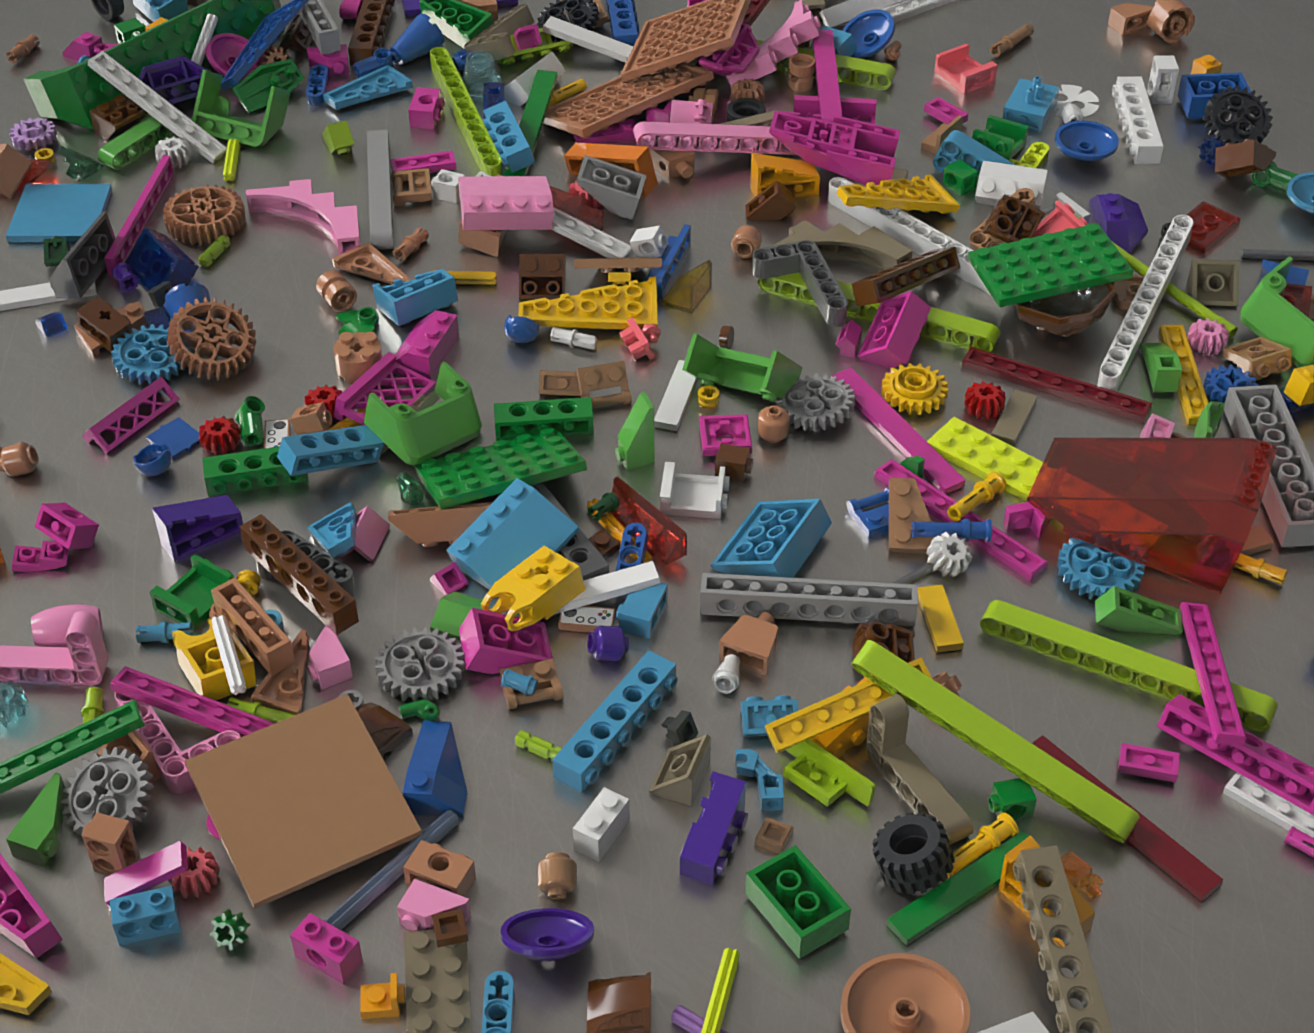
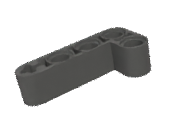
M290 530L281 531L352 597L355 595L353 571L349 566L336 558H332L328 553ZM255 559L257 572L264 580L274 579L275 577Z

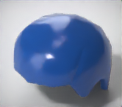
M508 315L504 323V332L510 341L517 344H528L537 337L539 324H536L527 317L517 316L512 318L511 315Z
M165 443L150 444L133 456V464L145 476H159L170 467L172 455Z

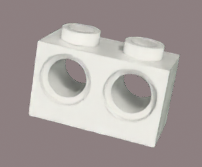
M1154 56L1147 88L1151 104H1172L1179 72L1174 56Z

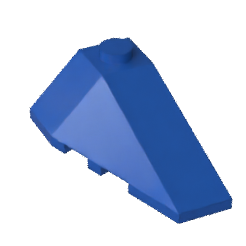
M423 720L407 769L403 797L413 815L441 816L445 811L451 810L459 818H464L468 793L452 723Z

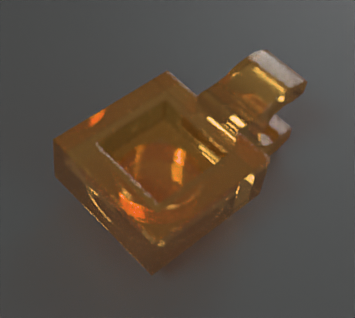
M1071 850L1061 856L1066 877L1075 888L1079 887L1093 900L1102 893V890L1098 887L1104 881L1098 875L1092 873L1093 868Z

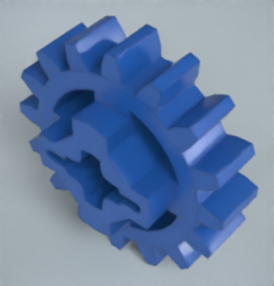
M1220 365L1219 370L1213 367L1211 372L1206 373L1203 387L1206 395H1211V401L1217 399L1219 402L1225 403L1229 387L1258 386V384L1255 383L1256 378L1250 377V372L1243 373L1241 367L1236 369L1230 365L1229 368H1225L1223 365Z

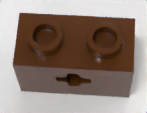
M98 296L76 311L77 326L110 352L114 350L113 345L118 344V338L125 339V332L131 334L129 318L121 315L113 309L110 303L104 302Z

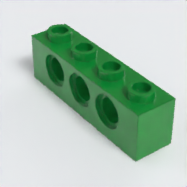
M591 397L494 403L496 441L513 440L522 434L532 435L540 433V430L545 428H556L563 437L594 435Z
M280 446L202 458L208 497L309 481L308 473L291 476L277 457Z

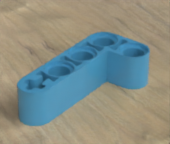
M954 130L947 136L933 159V166L937 171L944 172L945 166L962 160L976 169L978 176L983 161L1015 165L959 130Z
M495 971L489 974L485 981L481 1033H513L515 1014L513 978L506 971ZM498 992H502V999L497 998ZM496 1018H503L501 1021H493Z

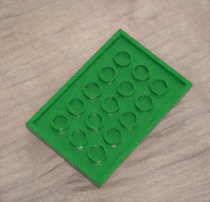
M1098 223L1087 224L1073 229L1068 228L1055 233H1046L1033 238H1023L1020 241L1001 243L997 246L979 248L968 252L969 262L999 308L1133 278L1132 267Z
M545 428L540 430V433L532 435L522 434L513 440H499L490 446L472 447L469 451L463 453H449L444 458L437 460L426 459L421 464L415 465L417 476L440 509L503 493L516 478L528 485H533L587 470L586 460L556 428Z

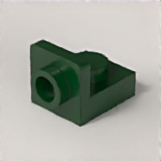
M54 236L50 239H44V264L46 267L58 266L68 251H70V244L66 237Z

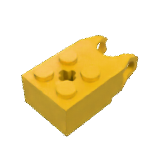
M543 546L494 583L481 602L482 610L496 613L509 611L505 620L508 625L507 629L510 631L521 630L537 623L542 618L547 620L585 591L580 566ZM499 597L494 607L489 609L491 600ZM519 613L521 616L519 621L513 624L515 615Z
M213 618L207 620L209 630L202 635L190 636L183 631L176 630L172 632V636L177 650L178 663L197 694L217 701L233 693H231L212 627L211 620ZM231 629L230 632L245 679L246 689L257 686L254 661Z

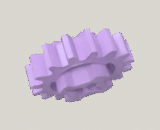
M40 117L34 120L28 118V121L20 120L21 123L14 124V128H10L11 133H9L14 147L18 146L20 150L26 148L27 151L32 148L38 150L39 147L46 148V144H52V140L57 139V131L53 122H48L47 118L40 120Z

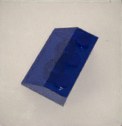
M145 227L125 263L131 266L132 274H135L149 290L164 281H169L173 288L184 283L188 286L199 268L166 235Z

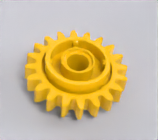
M909 363L908 367H904L902 364H899V370L891 368V373H885V378L882 379L881 394L885 396L886 402H891L890 406L892 408L899 406V412L905 409L908 410L910 415L913 411H917L921 415L923 410L931 413V408L939 410L940 404H945V399L948 397V382L945 381L944 375L939 376V370L931 372V366L924 368L921 363L917 366Z

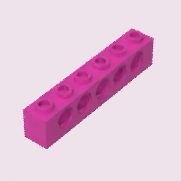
M1181 694L1166 704L1157 724L1158 728L1310 814H1314L1313 767L1244 730L1246 736L1244 747L1217 744L1214 742L1207 712L1204 707Z

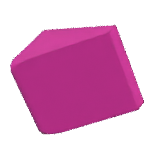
M456 562L436 572L430 578L432 583L445 595L454 591L457 592L469 585L468 580Z

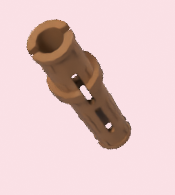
M1026 23L1010 35L1001 37L999 42L990 47L991 54L998 57L1003 52L1012 50L1014 45L1034 33L1033 26Z

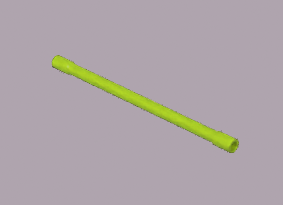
M1113 243L1132 267L1133 271L1145 276L1149 267ZM1171 282L1169 283L1165 291L1166 294L1203 320L1208 318L1210 321L1217 320L1218 324H1225V328L1229 330V339L1235 336L1238 327L1222 316H1218Z

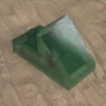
M62 145L58 151V154L66 157L64 161L70 164L66 175L80 182L104 167L102 163Z

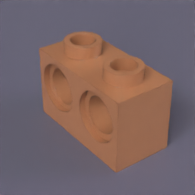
M97 812L92 821L84 827L82 838L94 872L111 875L138 862L140 854L130 821Z

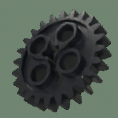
M556 0L555 4L549 3V8L544 7L545 12H540V17L537 18L539 29L543 28L544 24L552 16L568 23L569 18L571 24L593 31L592 26L598 25V15L600 14L596 2H593V0ZM551 35L552 41L555 40L556 43L563 40L561 38Z
M1239 85L1236 86L1234 91L1231 86H1228L1226 91L1220 89L1218 94L1214 93L1204 110L1206 114L1203 120L1207 121L1205 128H1211L1208 135L1215 134L1214 141L1222 140L1220 146H1223L1225 143H1242L1245 139H1256L1257 142L1262 143L1270 132L1269 130L1272 127L1270 122L1273 119V116L1269 115L1271 108H1265L1268 102L1260 101L1262 95L1254 96L1255 90L1248 93L1247 87L1240 91Z

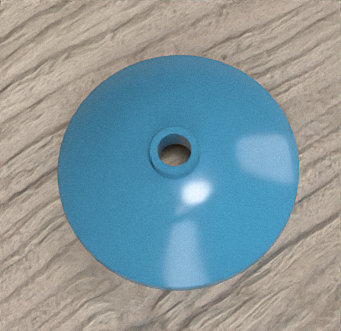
M1314 172L1302 173L1289 181L1287 195L1298 208L1314 214Z

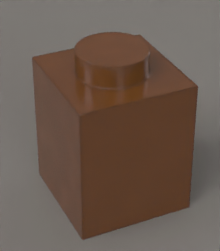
M721 443L715 459V476H719L720 467H725V476H730V481L744 483L747 473L751 474L753 468L750 448Z

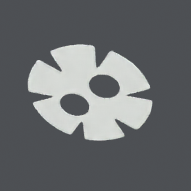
M1061 85L1062 91L1059 90V94L1066 95L1068 99L1066 101H1057L1054 110H1059L1056 116L1062 117V109L1066 102L1080 101L1084 103L1085 107L1081 109L1083 117L1092 115L1098 110L1099 105L1089 103L1099 102L1098 97L1093 92L1088 90L1080 93L1082 87Z

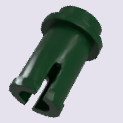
M613 492L603 494L601 500L588 508L589 516L598 511L591 518L599 521L610 511H616L620 505L619 497Z

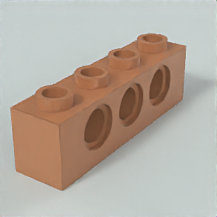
M236 578L211 590L218 615L226 617L229 627L271 676L295 663L291 640Z

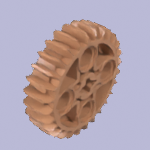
M207 184L206 187H190V190H182L181 194L176 193L175 198L170 197L169 202H166L163 208V219L167 232L172 238H176L178 242L183 241L184 244L191 242L192 246L196 243H199L201 246L203 243H209L210 245L211 242H215L221 235L233 237L234 232L240 231L245 222V208L237 192H232V189H226L224 186L218 188L215 184L213 187H209Z
M205 297L203 303L195 299L194 305L187 302L185 308L180 307L178 313H174L173 319L170 320L167 332V345L170 347V355H175L174 361L181 362V369L189 367V374L196 371L198 372V378L202 374H206L208 380L211 375H216L217 380H219L220 374H224L228 379L230 371L237 375L238 369L244 370L245 365L249 364L251 356L254 355L256 330L253 329V322H248V315L241 316L242 308L234 310L235 304L227 306L225 299L222 303H217L216 297L213 299V302H208ZM207 317V318H206V321H203V320H200V319H197V318ZM228 324H232L238 331L229 329ZM185 346L195 348V354L191 353ZM218 356L227 358L225 360L216 361Z

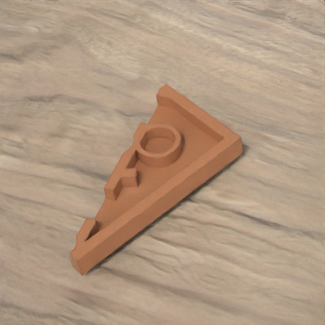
M369 242L332 258L335 268L385 283L394 284V280L400 278L401 282L411 280Z
M302 629L292 642L295 663L272 676L268 673L251 695L253 703L260 702L264 707L294 715L302 712L309 636L306 630Z

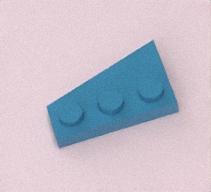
M352 502L307 527L311 536L332 558L346 554L355 545L356 509Z

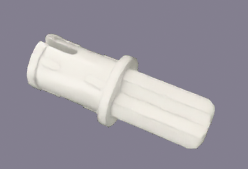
M553 327L550 334L552 342L564 343L571 348L578 346L593 350L597 345V338L595 336L578 333L575 329L570 331Z

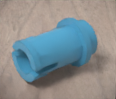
M505 669L501 679V686L523 692L524 696H528V694L533 696L538 685V680L534 679L533 675L526 676L509 669Z

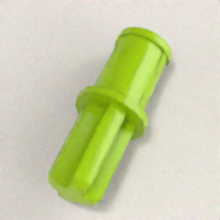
M90 687L86 690L85 706L81 710L83 724L104 714V709L102 708L104 691L99 687Z

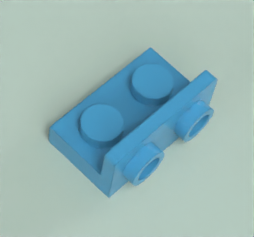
M787 695L776 696L774 700H763L762 697L758 696L746 698V701H742L740 706L743 737L768 736L764 728L765 725L799 711L798 699H791V696Z

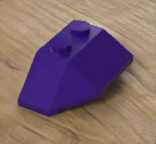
M184 56L143 67L138 79L170 104L197 97L202 71L210 70Z
M1113 193L1096 195L1090 199L1089 204L1095 222L1100 225L1113 243L1130 254L1133 248L1148 233L1139 204L1120 194Z

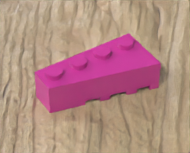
M0 853V933L37 959L63 939Z

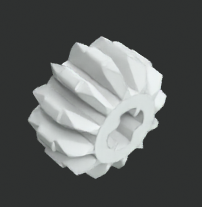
M174 136L170 139L166 137V140H160L159 144L155 146L158 163L163 155L170 156L173 169L176 167L181 168L182 165L186 166L192 160L190 145L183 137L176 138Z
M945 532L931 541L926 552L929 555L927 563L934 564L933 571L940 570L942 577L949 574L953 578L958 574L964 573L973 557L969 554L971 547L964 545L965 539L959 540L956 533L950 536Z

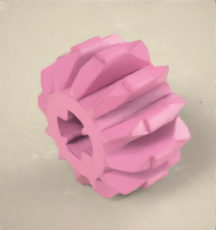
M1207 318L1204 321L1198 319L1189 328L1187 340L1191 345V350H1198L1199 354L1206 353L1209 356L1213 353L1218 355L1227 346L1229 330L1225 328V324H1218L1217 320L1210 321Z

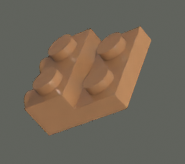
M1258 337L1223 348V358L1237 364V368L1241 367L1243 373L1250 372V377H1255L1256 380L1262 377L1265 378L1270 373H1280L1292 367V349L1264 337Z

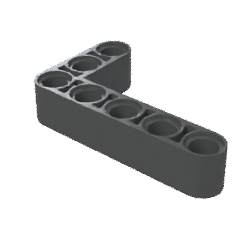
M803 240L760 248L754 251L752 273L756 278L767 279L800 273L826 323L833 327H840L846 323L847 299L814 242Z

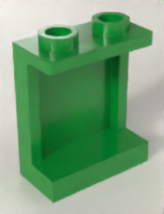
M990 115L987 118L985 130L976 128L973 130L972 138L1005 159L1010 160L1025 146L1029 126Z
M196 554L191 557L192 568L169 589L164 590L156 586L149 592L155 611L176 623L192 622L194 630H191L192 632L210 617L209 612L214 604L211 590L234 578L229 570L222 569L214 565L210 560L203 559Z

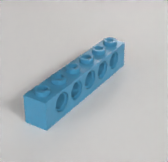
M648 650L552 759L553 777L581 793L589 784H593L602 768L613 761L615 753L619 748L629 742L631 734L637 727L643 726L648 714L653 709L656 710L659 707L662 698L668 691L671 692L675 688L678 681L676 663Z

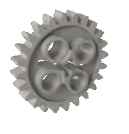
M815 374L814 378L805 375V380L798 379L797 383L790 388L782 399L776 400L777 406L788 412L790 416L789 425L794 423L795 429L803 426L804 431L809 427H812L813 431H816L820 426L824 430H826V425L836 427V421L844 423L843 417L850 418V412H854L855 406L854 390L850 389V384H845L843 379L837 381V376L828 379L827 374L822 378H819L818 374Z
M415 627L412 634H408L403 630V637L400 638L393 635V643L385 641V649L378 650L379 657L375 658V669L379 685L383 684L385 692L391 690L393 698L401 694L402 701H405L409 696L412 697L413 702L417 701L418 697L428 700L430 695L437 700L439 699L438 693L440 691L447 695L449 694L448 686L456 688V680H462V672H465L464 652H462L461 644H456L455 637L449 639L448 632L439 635L437 628L432 633H428L427 627L422 632H418ZM412 649L416 651L418 659H415V653ZM424 669H425V672H426V677H427V679H426V678L424 677V675H423V670H424Z
M114 747L111 752L107 748H103L102 756L93 752L92 761H88L85 758L82 759L84 767L82 769L74 767V771L77 774L76 777L67 778L72 785L69 788H64L63 792L68 794L69 797L61 801L62 804L68 807L62 812L63 815L69 818L66 823L73 827L74 832L82 836L84 827L92 821L98 812L130 821L133 831L132 822L134 820L142 822V818L139 815L140 811H149L144 805L145 801L153 800V797L147 794V791L154 788V785L148 782L153 777L151 773L146 771L149 766L142 761L141 757L127 749L122 751L118 747Z

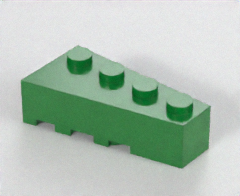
M457 0L419 1L421 13L431 18L428 21L432 25L436 23L442 34L463 49H465L464 44L493 24L491 13Z

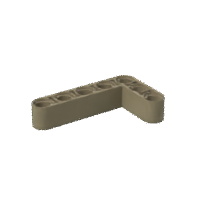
M525 3L513 8L464 44L466 52L474 54L476 64L503 59L515 53L510 35L514 34L519 27L529 26L535 22L528 5Z
M895 694L870 707L866 741L867 753L876 767L916 814L919 812L925 813L926 817L932 815L943 824L952 845L973 834L974 827L972 821L906 744L909 709L904 698L899 694Z

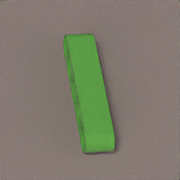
M149 116L102 146L98 151V160L104 165L120 170L159 144L160 140H166V137L169 138L174 133L153 116Z

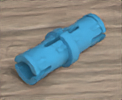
M161 622L160 625H140L136 627V632L140 633L136 634V640L138 643L149 641L169 643L170 640H173L172 632L176 630L194 636V633L190 632V630H194L193 623L169 624L168 622Z

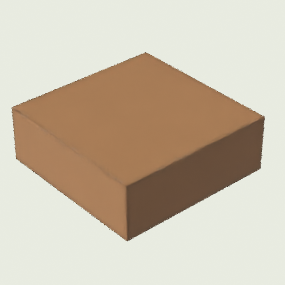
M766 817L755 838V845L780 854L784 852L793 834L794 827Z

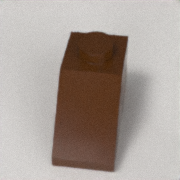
M776 180L745 205L746 218L749 221L781 220L786 215H790L796 208L795 195Z

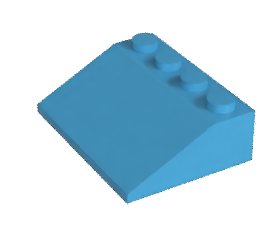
M516 478L446 551L453 563L456 562L463 573L490 590L496 581L541 547L546 546L558 553L580 529L536 489Z
M821 499L758 502L710 566L713 570L724 574L793 578L810 553L813 552L820 539L825 535L832 522Z

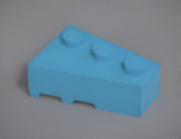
M133 0L134 5L153 22L160 17L170 20L188 11L187 0Z
M444 269L415 275V279L401 282V278L396 279L394 284L380 287L379 283L372 285L377 309L398 326L406 325L414 319L427 316L435 310L449 307L450 304L458 301L455 279Z

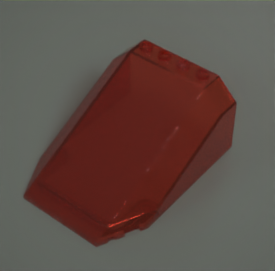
M1054 438L1026 501L1041 510L1048 519H1056L1064 526L1063 531L1072 537L1221 594L1245 545L1259 510L1278 447L1254 438Z

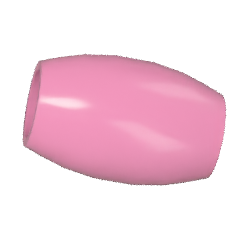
M69 604L52 607L31 617V627L35 646L68 648L65 637L72 616L79 611L89 612L96 617L103 637L99 607Z

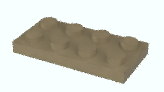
M434 929L404 932L407 1033H472L467 942L438 948Z

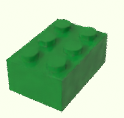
M796 845L746 873V896L799 959L849 930L851 908Z

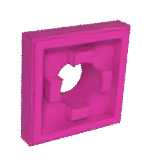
M748 414L699 417L703 456H716L721 443L750 448V454H752ZM721 436H729V437H732V438H722L721 441L717 440V439H718L719 437H721Z

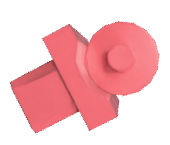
M633 317L628 319L627 322L630 327L619 333L626 347L628 346L635 361L644 355H647L649 360H652L656 356L649 343H656L661 334L659 327L655 324H645L641 330Z

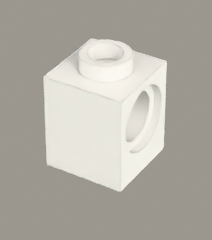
M441 169L431 182L434 199L458 204L460 201L458 178L465 177V175Z
M654 226L637 229L630 240V245L637 258H656L662 256L668 241L661 227Z

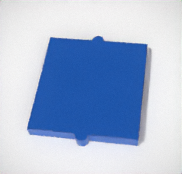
M179 417L166 425H161L158 430L146 436L147 441L151 444L165 443L170 449L172 460L185 452L192 451V448L200 444L199 432Z

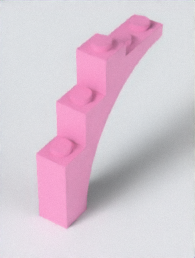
M802 0L795 2L794 9L788 20L776 33L759 45L758 54L743 73L726 75L731 88L732 84L736 83L737 80L743 81L745 78L747 80L753 79L754 81L776 71L777 62L798 53L797 45L819 36L821 24L817 16L813 17L808 5L804 6Z
M311 179L289 181L290 186L246 190L249 213H283L308 220L321 227L332 237L339 255L361 246L357 205L336 207L334 192L313 194Z

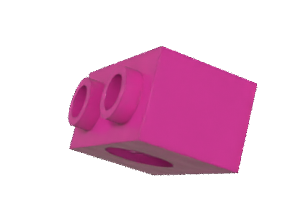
M416 88L408 109L410 128H435L437 121H440L441 110H444L445 99L441 97V89Z
M65 502L41 504L35 523V528L68 550L92 548L99 527L98 523Z
M311 913L306 916L290 935L295 957L342 984H345L363 962L359 940Z

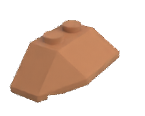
M492 502L461 504L440 509L438 506L390 510L388 512V521L415 543H423L424 547L437 546L438 542L449 541V544H453Z

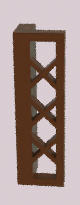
M299 13L291 20L279 47L283 48V52L292 45L303 54L307 51V47H309L313 39Z

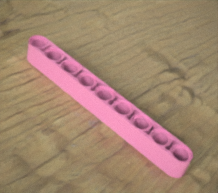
M640 122L633 129L637 145L648 146L649 150L797 155L769 133L770 126Z

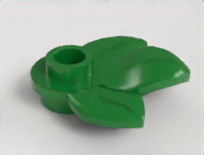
M364 307L358 311L348 310L336 315V319L344 324L338 334L340 335L343 332H374V325L378 323L379 315L371 307Z

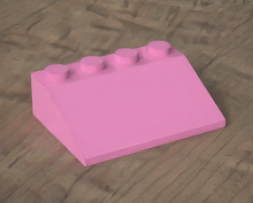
M546 176L458 178L463 230H552L554 208Z

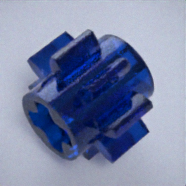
M1215 136L1211 140L1204 139L1201 146H1198L1201 151L1199 157L1205 160V162L1212 164L1215 161L1216 148L1224 146L1225 143L1221 140L1219 141Z

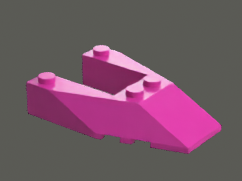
M775 111L769 133L806 162L864 185L867 182H874L875 185H879L880 181L892 178L896 160L894 155L900 130L841 116H835L834 119H822L820 114H813V118L800 117V113Z

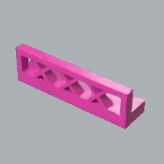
M795 95L794 112L800 113V117L813 118V114H820L818 96ZM840 97L842 117L858 121H871V124H875L877 99Z
M160 377L89 428L82 437L87 443L95 440L105 454H107L180 399L166 381ZM161 390L170 398V401L167 403L156 402V394ZM140 405L151 406L149 416L138 415ZM124 417L133 419L132 429L120 428V420ZM105 431L115 432L114 442L108 445L100 434Z

